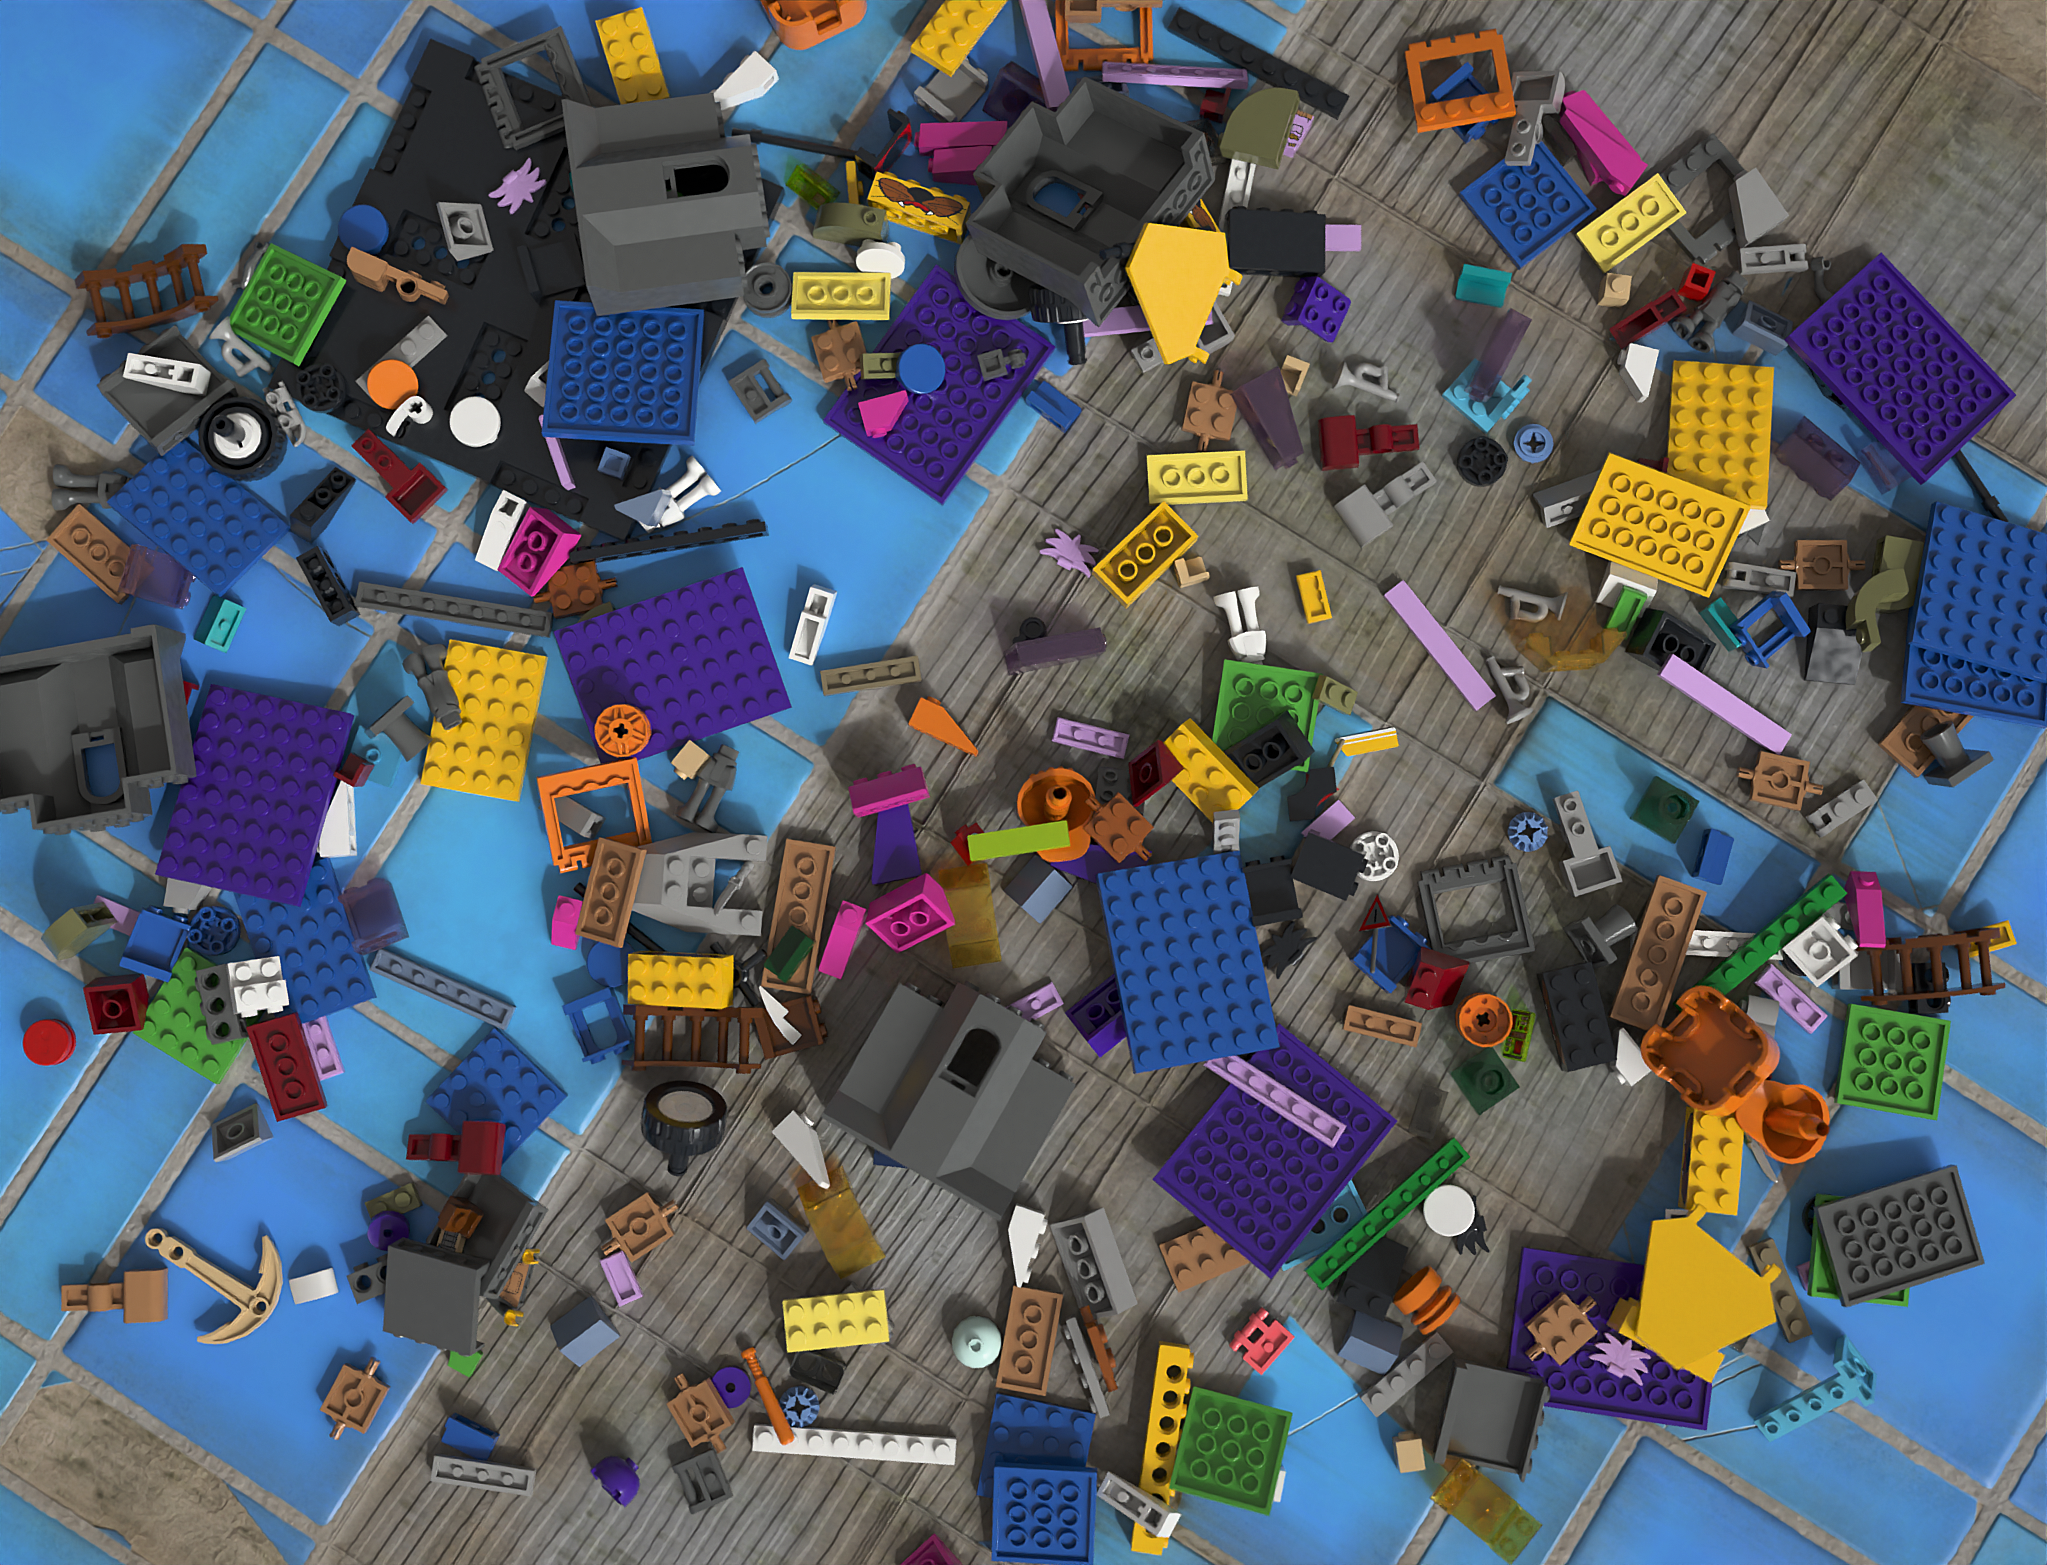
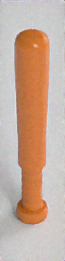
M755 1347L748 1348L741 1352V1357L747 1360L750 1370L754 1375V1383L779 1442L782 1445H787L794 1441V1434L767 1377L764 1376L757 1362Z

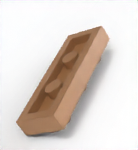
M1347 1005L1342 1029L1417 1048L1422 1023Z

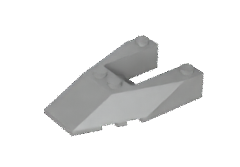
M692 832L638 846V848L647 851L632 911L685 932L761 936L762 911L722 908L718 916H715L712 905L716 859L766 862L767 836Z

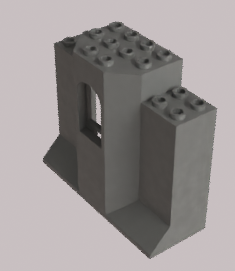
M1084 76L1080 83L1073 88L1067 99L1059 105L1056 112L1031 102L1021 112L1020 117L1012 127L1006 131L999 143L991 149L986 159L977 166L973 176L983 202L969 216L966 225L978 253L1070 300L1095 326L1100 327L1131 288L1132 284L1125 269L1131 254L1122 259L1111 258L1102 260L1099 252L1103 249L1111 248L1117 243L1126 242L1129 244L1136 242L1144 223L1179 227L1215 181L1205 135L1191 126ZM1058 183L1084 195V197L1068 217H1065L1037 203L1034 199L1038 192L1049 184ZM1085 205L1090 206L1083 215L1079 214Z
M714 93L598 108L568 99L561 100L586 286L597 316L744 296L743 287H748L742 250L767 247L766 238L770 237L756 143L751 144L750 134L725 136L720 102H715ZM715 164L724 168L728 175V185L722 191L686 197H678L675 169ZM665 180H670L672 191H666Z
M153 624L130 628L131 634L1 656L0 812L2 814L17 813L20 808L30 810L32 829L43 830V834L55 833V835L70 834L71 830L98 832L106 830V827L114 826V828L130 826V822L143 821L144 818L153 815L149 789L164 787V783L170 782L173 784L188 783V778L197 777L180 665V657L186 641V634ZM104 737V740L91 741V739ZM114 744L120 779L119 788L109 796L98 797L93 795L90 789L85 749Z
M965 981L964 984L958 982L945 1007L942 1008L943 1002L937 998L928 995L926 999L919 995L921 990L909 982L905 986L899 983L841 1086L822 1113L821 1118L1000 1221L1075 1088L1076 1084L1072 1082L1074 1077L1060 1070L1059 1074L1050 1070L1052 1065L1041 1058L1034 1061L1032 1058L1047 1034L1043 1030L1045 1025L1033 1018L1030 1022L1022 1018L1023 1012L1011 1005L1008 1008L1001 1006V999L989 992L984 996L978 992L979 987L968 981ZM975 1028L989 1031L996 1037L999 1044L998 1052L978 1087L947 1070L966 1034ZM952 1079L966 1086L964 1091L950 1084Z

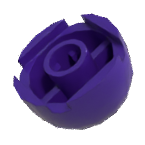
M609 1456L603 1458L590 1470V1473L596 1480H601L600 1483L606 1492L620 1505L622 1504L624 1508L638 1493L640 1479L636 1471L639 1468L629 1457L624 1460L619 1456Z

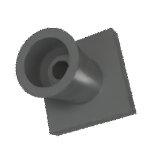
M408 695L400 699L364 731L370 739L383 731L401 752L406 762L411 760L433 740L403 713L414 704Z
M1952 721L1939 723L1920 736V740L1940 764L1924 775L1928 784L1953 788L1994 760L1989 751L1964 749Z
M1617 904L1613 905L1595 923L1592 922L1590 917L1571 922L1562 928L1585 962H1592L1593 969L1610 965L1616 961L1617 957L1610 946L1636 933V925L1632 917L1623 907Z

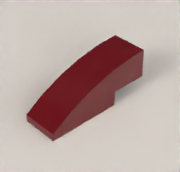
M1673 288L1611 327L1609 331L1623 350L1630 343L1639 341L1687 311V308Z

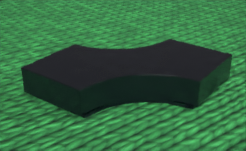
M1334 767L1309 769V779L1305 787L1299 793L1287 797L1290 822L1315 819L1316 808L1319 802L1328 794L1337 792Z

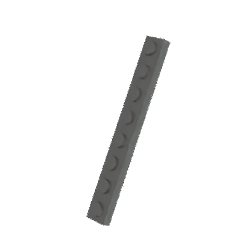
M359 582L354 605L359 608L550 638L554 614L551 612Z

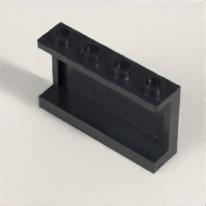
M1245 206L1232 207L1225 214V221H1228V262L1230 269L1242 275L1297 278L1316 276L1320 278L1325 273L1326 214H1318L1315 210L1295 213L1293 209H1282L1278 212L1270 211V208L1266 207L1247 210Z

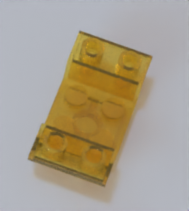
M1618 628L1603 629V632L1597 633V636L1589 640L1590 649L1580 650L1579 653L1570 655V651L1554 652L1553 655L1551 636L1543 637V633H1531L1516 644V650L1541 672L1590 670L1604 663L1627 635L1626 631L1618 632Z
M988 863L938 870L940 886L943 888L955 919V925L946 929L952 968L1001 962L1002 958Z
M842 1165L827 1173L830 1182L828 1189L819 1186L815 1180L797 1188L812 1229L827 1260L840 1279L886 1257L876 1234L873 1235L852 1191L853 1186Z
M1462 1457L1430 1496L1431 1500L1449 1515L1452 1514L1509 1565H1512L1542 1527V1524L1517 1501Z

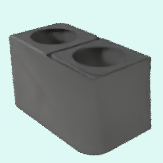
M814 1350L797 1351L790 1366L789 1374L796 1380L833 1395L835 1390L837 1392L846 1364ZM804 1353H811L816 1357V1366L810 1371L803 1370L799 1365V1358ZM835 1363L838 1365L840 1374L837 1379L830 1381L823 1377L822 1369L825 1364Z

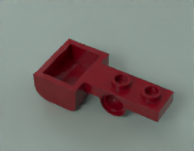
M1355 415L1326 417L1319 419L1317 423L1321 471L1358 468L1360 455L1415 451L1420 448L1418 424L1400 426L1381 424L1367 429H1356Z
M367 429L351 445L393 487L385 498L413 525L448 491L423 464L419 463L410 470L370 429Z
M463 1121L461 1135L432 1133L430 1135L409 1134L406 1160L458 1162L457 1173L467 1175H501L506 1124L487 1121Z

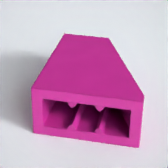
M992 146L934 150V158H929L928 173H932L933 182L977 186L973 173L977 166L990 154Z

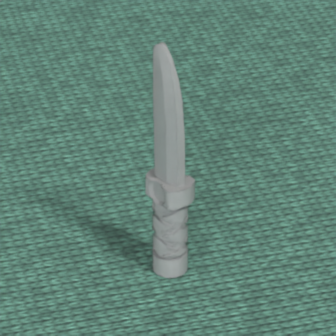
M746 861L737 874L730 878L728 885L714 906L713 912L715 916H718L735 890L741 888L744 878L754 868L752 862Z
M1744 1132L1748 1141L1746 1144L1752 1150L1765 1175L1771 1181L1778 1182L1758 1142Z

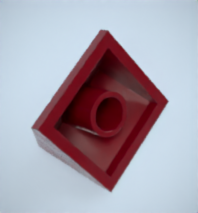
M1161 740L1154 742L1128 763L1133 806L1138 807L1167 785L1184 769Z

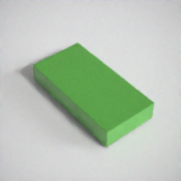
M1623 585L1603 627V631L1627 640L1648 597L1647 594Z

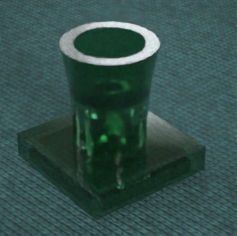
M1654 776L1632 813L1630 820L1669 843L1675 844L1700 801L1660 777Z
M1486 1047L1449 1073L1477 1115H1481L1520 1088L1493 1047ZM1487 1077L1491 1078V1083L1489 1086L1485 1084V1080Z

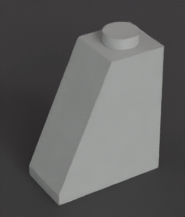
M1756 167L1749 172L1746 169L1741 171L1733 178L1735 182L1728 188L1737 241L1740 248H1744L1781 224L1789 216Z
M569 796L554 798L558 821L578 834L594 840L606 818Z
M168 878L163 906L173 907L172 912L188 914V909L198 910L212 888Z

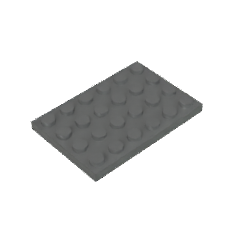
M1956 1165L1944 1166L1813 1207L1840 1303L1843 1307H1850L1985 1264Z

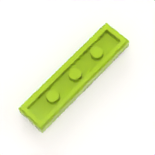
M1066 820L967 836L971 861L1071 846Z

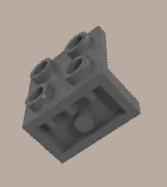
M1099 767L1095 798L1101 804H1104L1119 792L1133 806L1129 770ZM1145 801L1138 807L1133 806L1142 816Z

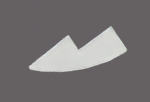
M759 986L763 1002L773 1022L783 1036L793 1045L801 1037V1034L783 1019L789 1011Z

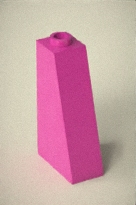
M1572 90L1563 95L1559 112L1560 117L1569 109L1641 160L1638 153L1585 90L1579 92ZM1568 134L1590 186L1603 181Z
M1007 121L920 123V132H915V147L919 148L920 156L934 157V150L976 146H992L993 148L1008 130Z

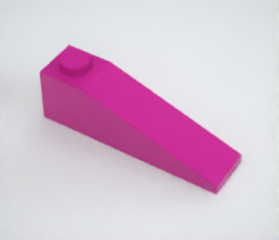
M1567 109L1559 121L1603 181L1609 185V188L1616 194L1626 196L1648 164Z

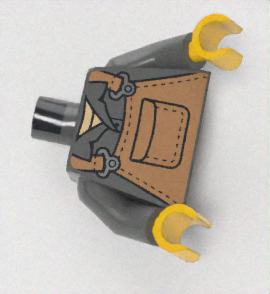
M526 1248L498 1299L486 1298L494 1309L504 1317L507 1325L518 1326L519 1324L515 1322V1317H523L524 1313L515 1309L520 1308L524 1304L534 1266L539 1263L533 1256L534 1253H540L538 1248Z

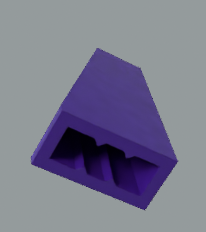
M909 803L878 812L872 885L923 875Z
M1089 845L1087 852L1080 858L1063 862H1051L1050 866L1097 885L1096 874L1146 866L1150 857L1144 862L1134 851L1128 854L1121 863H1117L1100 845Z

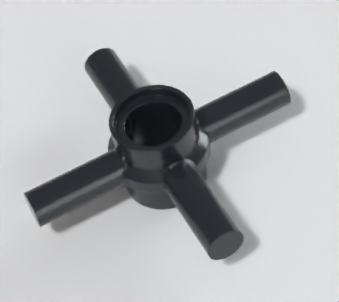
M718 941L710 946L714 954L727 955ZM762 948L743 963L733 961V968H736L740 973L739 979L737 981L733 980V988H739L752 1007L757 1006L761 1001L748 985L747 980L749 978V970L768 956Z

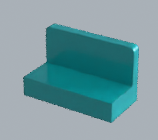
M1464 264L1459 272L1455 299L1502 308L1506 289L1511 282L1512 273Z
M213 595L196 631L194 640L227 653L247 608Z
M1721 597L1699 612L1700 616L1728 652L1741 646L1729 629V626L1738 619Z

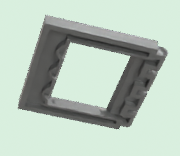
M561 26L481 58L482 63L474 67L480 84L484 85L482 90L488 106L492 107L490 111L496 127L500 129L498 132L504 148L514 147L518 150L565 131L563 114L524 130L501 70L504 66L546 50L564 99L593 107L564 29Z
M1712 133L1663 172L1660 177L1673 195H1675L1715 161L1732 180L1745 169L1715 134ZM1732 211L1696 240L1679 220L1665 229L1692 261L1697 259L1703 265L1718 254L1717 250L1722 251L1736 239Z
M1509 855L1491 858V868H1489L1487 859L1467 862L1468 872L1464 871L1462 863L1442 867L1443 877H1440L1438 868L1420 871L1422 881H1418L1417 885L1431 950L1457 957L1470 963L1535 951L1516 863L1511 864ZM1505 881L1516 930L1444 943L1434 894Z

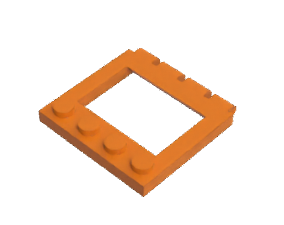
M1055 0L1056 43L1064 72L1079 71L1078 63H1083V71H1102V62L1148 64V61H1153L1152 8H1139L1140 47L1068 49V22L1065 20V0Z
M1496 28L1479 31V38L1476 39L1474 32L1454 36V43H1451L1450 37L1430 40L1431 47L1426 46V41L1408 44L1409 51H1405V61L1417 133L1516 116L1502 34L1497 35ZM1491 50L1498 92L1426 104L1419 62Z
M636 757L536 777L552 863L554 866L558 865L560 873L578 870L577 861L579 860L582 869L592 867L598 839L563 847L554 798L627 783L636 831L606 838L635 847L652 843Z

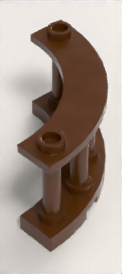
M181 244L175 250L163 255L164 261L155 264V261L150 260L132 265L133 270L118 273L116 268L82 271L74 279L76 288L86 289L90 293L96 323L86 331L87 336L97 335V338H109L112 334L144 330L176 322L200 312L209 311L211 309L210 306L219 300L218 296H205L198 267L200 259L208 254L206 244ZM186 267L189 269L195 294L188 301L181 277L182 269ZM169 274L171 275L178 306L163 311L156 281H158V277ZM143 281L147 285L153 315L136 318L129 287L132 283ZM115 286L119 289L126 320L107 322L100 290L104 287Z
M2000 927L1973 928L1955 931L1950 935H1942L1940 933L1918 935V938H1905V942H1902L1901 937H1887L1885 948L1859 947L1858 945L1856 951H1866V954L1870 957L1873 993L1861 996V1001H1871L1872 1005L1877 1006L1887 1005V1001L1940 998L1975 993L1995 995L1996 990L2006 988L2005 983H1992L1988 944H1991V939L2000 938ZM1975 942V945H1978L1981 983L1972 985L1968 948L1971 947L1970 943ZM1954 945V948H1957L1961 987L1944 989L1940 953L1943 950V946ZM1913 948H1926L1930 952L1933 990L1914 991L1910 953H1913ZM1882 950H1896V954H1899L1903 992L1884 993L1880 955L1883 954Z
M623 1004V1015H633V1020H635L634 1060H622V1065L631 1066V1071H646V1066L731 1068L736 1069L737 1074H751V1069H761V1064L749 1063V1035L752 1019L762 1018L763 1008L726 1007L723 1009L670 1006V1010H667L668 1006ZM648 1016H661V1020H663L662 1060H644L645 1020H648ZM676 1016H689V1021H692L691 1060H672L673 1020H676ZM704 1016L716 1017V1022H719L717 1061L701 1060V1030ZM731 1018H737V1023H740L739 1062L728 1061V1027Z

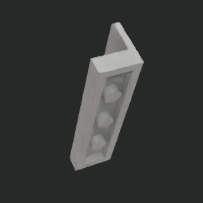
M1600 470L1533 494V498L1540 505L1542 523L1546 528L1581 516Z

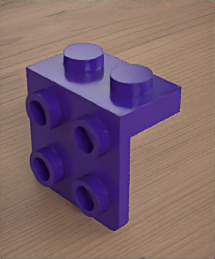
M1318 276L1302 277L1294 287V293L1284 309L1281 321L1288 326L1302 325L1328 343L1333 342L1351 305V301Z

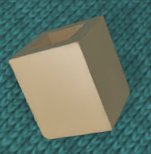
M1287 355L1275 388L1297 397L1310 363Z
M1202 557L1186 561L1182 558L1174 561L1173 567L1180 588L1207 581L1210 577L1209 572H1206Z

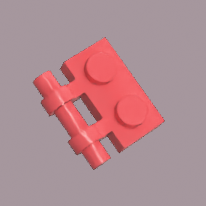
M1263 1307L1256 1314L1252 1313L1248 1318L1250 1321L1241 1331L1238 1330L1233 1335L1235 1338L1229 1344L1235 1352L1244 1345L1248 1350L1242 1355V1358L1260 1375L1267 1370L1295 1337L1276 1319L1269 1326L1265 1324L1263 1320L1269 1313ZM1258 1327L1262 1334L1252 1343L1248 1337Z

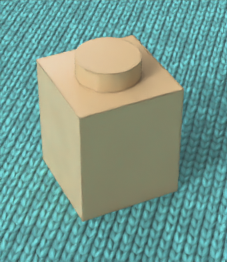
M1607 273L1600 281L1597 305L1622 308L1629 300L1632 276Z
M689 740L671 762L676 767L673 771L684 780L687 777L694 780L697 777L698 770L711 756Z
M1413 1431L1399 1432L1398 1436L1392 1437L1396 1468L1400 1473L1426 1470L1422 1442L1418 1434H1413Z

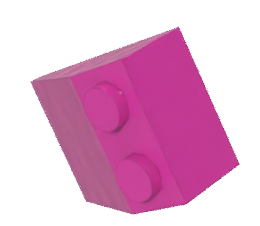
M529 507L497 570L528 595L535 596L570 557V552L574 551L581 534L549 509Z

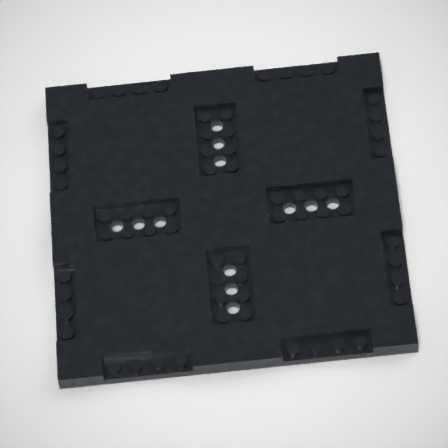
M430 39L410 81L413 85L374 170L369 169L352 207L356 205H370L378 209L388 221L389 234L385 244L381 247V251L378 254L370 255L386 261L388 265L407 273L408 270L416 272L422 276V280L431 283V280L444 285V290H447L449 295L447 302L444 305L424 295H420L413 302L405 301L400 297L396 283L388 281L385 290L382 292L357 282L347 264V256L350 250L341 242L338 235L329 255L332 260L327 270L341 276L346 280V283L300 366L281 358L268 387L273 391L280 388L278 382L283 381L292 400L301 403L296 394V375L298 372L317 363L331 364L344 376L347 384V393L343 403L337 409L324 414L364 431L370 429L376 436L625 542V540L630 539L638 521L617 511L614 505L651 493L672 444L559 438L576 486L567 490L561 485L545 437L542 436L539 416L544 414V407L524 391L530 378L549 361L555 300L592 303L587 286L534 300L529 293L517 251L518 246L525 244L530 250L568 240L570 239V231H574L576 236L580 238L576 205L570 210L563 208V204L567 199L575 200L569 178L571 168L566 131L518 150L514 147L504 148L498 132L500 129L496 127L490 111L492 107L488 106L482 90L484 85L480 84L474 68L481 64V62L476 61L475 57ZM503 72L524 130L563 114L561 101L564 99L563 95L559 96ZM530 158L532 163L529 173L538 167L540 174L537 181L545 179L547 183L540 189L530 193L533 198L532 203L523 199L520 207L513 214H510L509 210L512 204L499 207L498 203L504 196L490 198L489 193L500 188L504 183L502 179L512 170L518 171L523 167L527 159ZM713 164L674 170L677 192L682 193L684 197L716 193L724 190L728 185V175L720 165ZM762 178L770 229L786 193L784 187ZM665 180L666 189L671 190L670 180ZM438 202L481 204L493 251L468 258L470 261L469 265L463 269L458 268V261L448 249L436 204ZM561 220L566 223L562 231L553 230L555 222ZM418 239L425 240V246L421 250L414 249V243ZM761 248L742 250L745 272L754 265ZM439 249H447L448 253L445 258H436V252ZM406 283L402 287V291L405 293H412L415 290V285L412 283ZM739 297L669 306V308L704 310L699 384ZM429 316L447 337L415 364L412 370L418 380L416 396L421 397L431 406L433 415L428 422L422 424L415 422L408 415L402 421L395 436H393L386 430V426L397 409H386L378 405L357 384L356 380ZM498 351H504L505 359L499 363L493 360L494 354ZM487 373L495 374L496 378L492 384H485L483 382V378ZM484 395L485 399L496 407L500 415L501 425L497 439L480 447L465 445L454 436L450 428L451 412L461 400ZM420 406L416 408L417 413L422 411ZM606 447L628 454L631 457L622 480L598 471Z

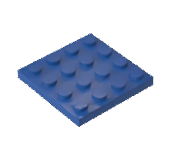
M1542 141L1535 145L1531 166H1507L1504 158L1458 195L1518 270L1597 210Z
M496 1027L425 1102L460 1135L463 1121H487L506 1124L502 1156L503 1166L568 1095Z
M997 1392L976 1495L993 1498L995 1462L1086 1467L1096 1412L1093 1413L1087 1410Z
M995 1462L991 1561L1049 1565H1094L1097 1468Z

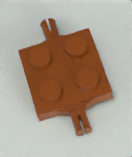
M590 561L560 567L548 580L547 591L537 593L533 597L535 604L550 601L554 618L561 619L586 614L591 609L603 604L604 590L617 588L618 584L616 577L601 580L598 575L596 562Z
M1119 792L1104 804H1101L1091 794L1088 797L1089 799H1086L1084 802L1095 812L1092 819L1083 829L1117 863H1121L1128 854L1134 851L1145 862L1152 853L1142 843L1154 827Z
M1089 1305L1083 1306L1079 1310L1084 1320V1326H1087V1331L1102 1371L1101 1376L1104 1378L1108 1392L1118 1389L1113 1376V1368L1116 1367V1361L1111 1347L1108 1349L1105 1347L1104 1343L1108 1342L1104 1326L1102 1323L1097 1324Z

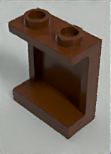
M813 995L781 1003L789 1011L783 1019L801 1034V1037L793 1045L777 1028L766 1008H763L762 1018H754L765 1060L826 1043L825 1038L828 1037L825 1023H820L818 1016L819 1013H822L818 998L814 999Z

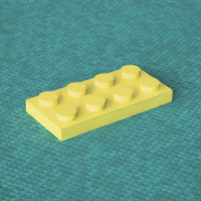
M1657 173L1579 231L1575 236L1602 273L1605 274L1687 212Z
M793 272L792 319L890 320L891 273Z
M1245 451L1147 455L1146 457L1149 506L1160 505L1163 501L1167 505L1247 501L1248 499Z
M885 1289L783 1300L787 1352L889 1342L890 1340Z

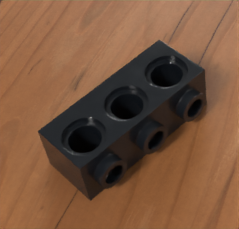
M316 546L296 557L331 623L341 626L361 615L358 608L354 606L355 603L327 551Z

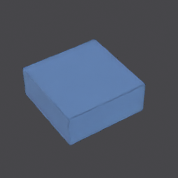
M606 447L598 471L622 480L631 457L628 454Z

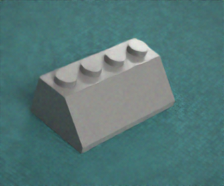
M1104 1207L1086 1211L1050 1225L1079 1308L1089 1305L1093 1318L1097 1319L1120 1314L1138 1304Z

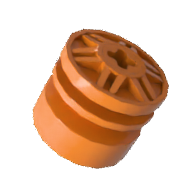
M629 704L613 705L605 709L595 724V738L599 746L607 754L616 757H628L642 751L649 743L652 734L651 723L647 715L640 708ZM624 724V728L628 729V734H624L621 738L620 733L616 732V728Z
M1485 992L1473 993L1466 996L1458 1004L1455 1012V1025L1460 1035L1470 1043L1480 1047H1493L1503 1042L1510 1034L1513 1025L1512 1013L1508 1005L1499 997ZM1485 1012V1018L1488 1019L1487 1023L1478 1025L1479 1020L1476 1016L1478 1014L1483 1015Z
M1430 1265L1423 1267L1411 1276L1392 1299V1302L1404 1315L1415 1311L1410 1321L1414 1325H1418L1417 1329L1423 1335L1442 1325L1452 1315L1461 1301L1457 1293H1451L1452 1288L1449 1285L1438 1289L1442 1278Z

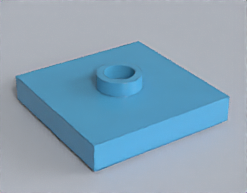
M359 725L350 753H355L368 762L375 764L367 780L392 788L403 757L401 752L386 734L379 733L376 737L370 739L364 733L367 727Z

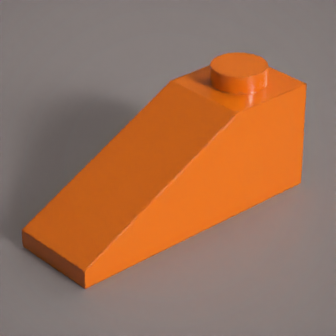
M930 696L927 699L921 697L908 725L977 757L978 750L947 711L940 706L941 702Z

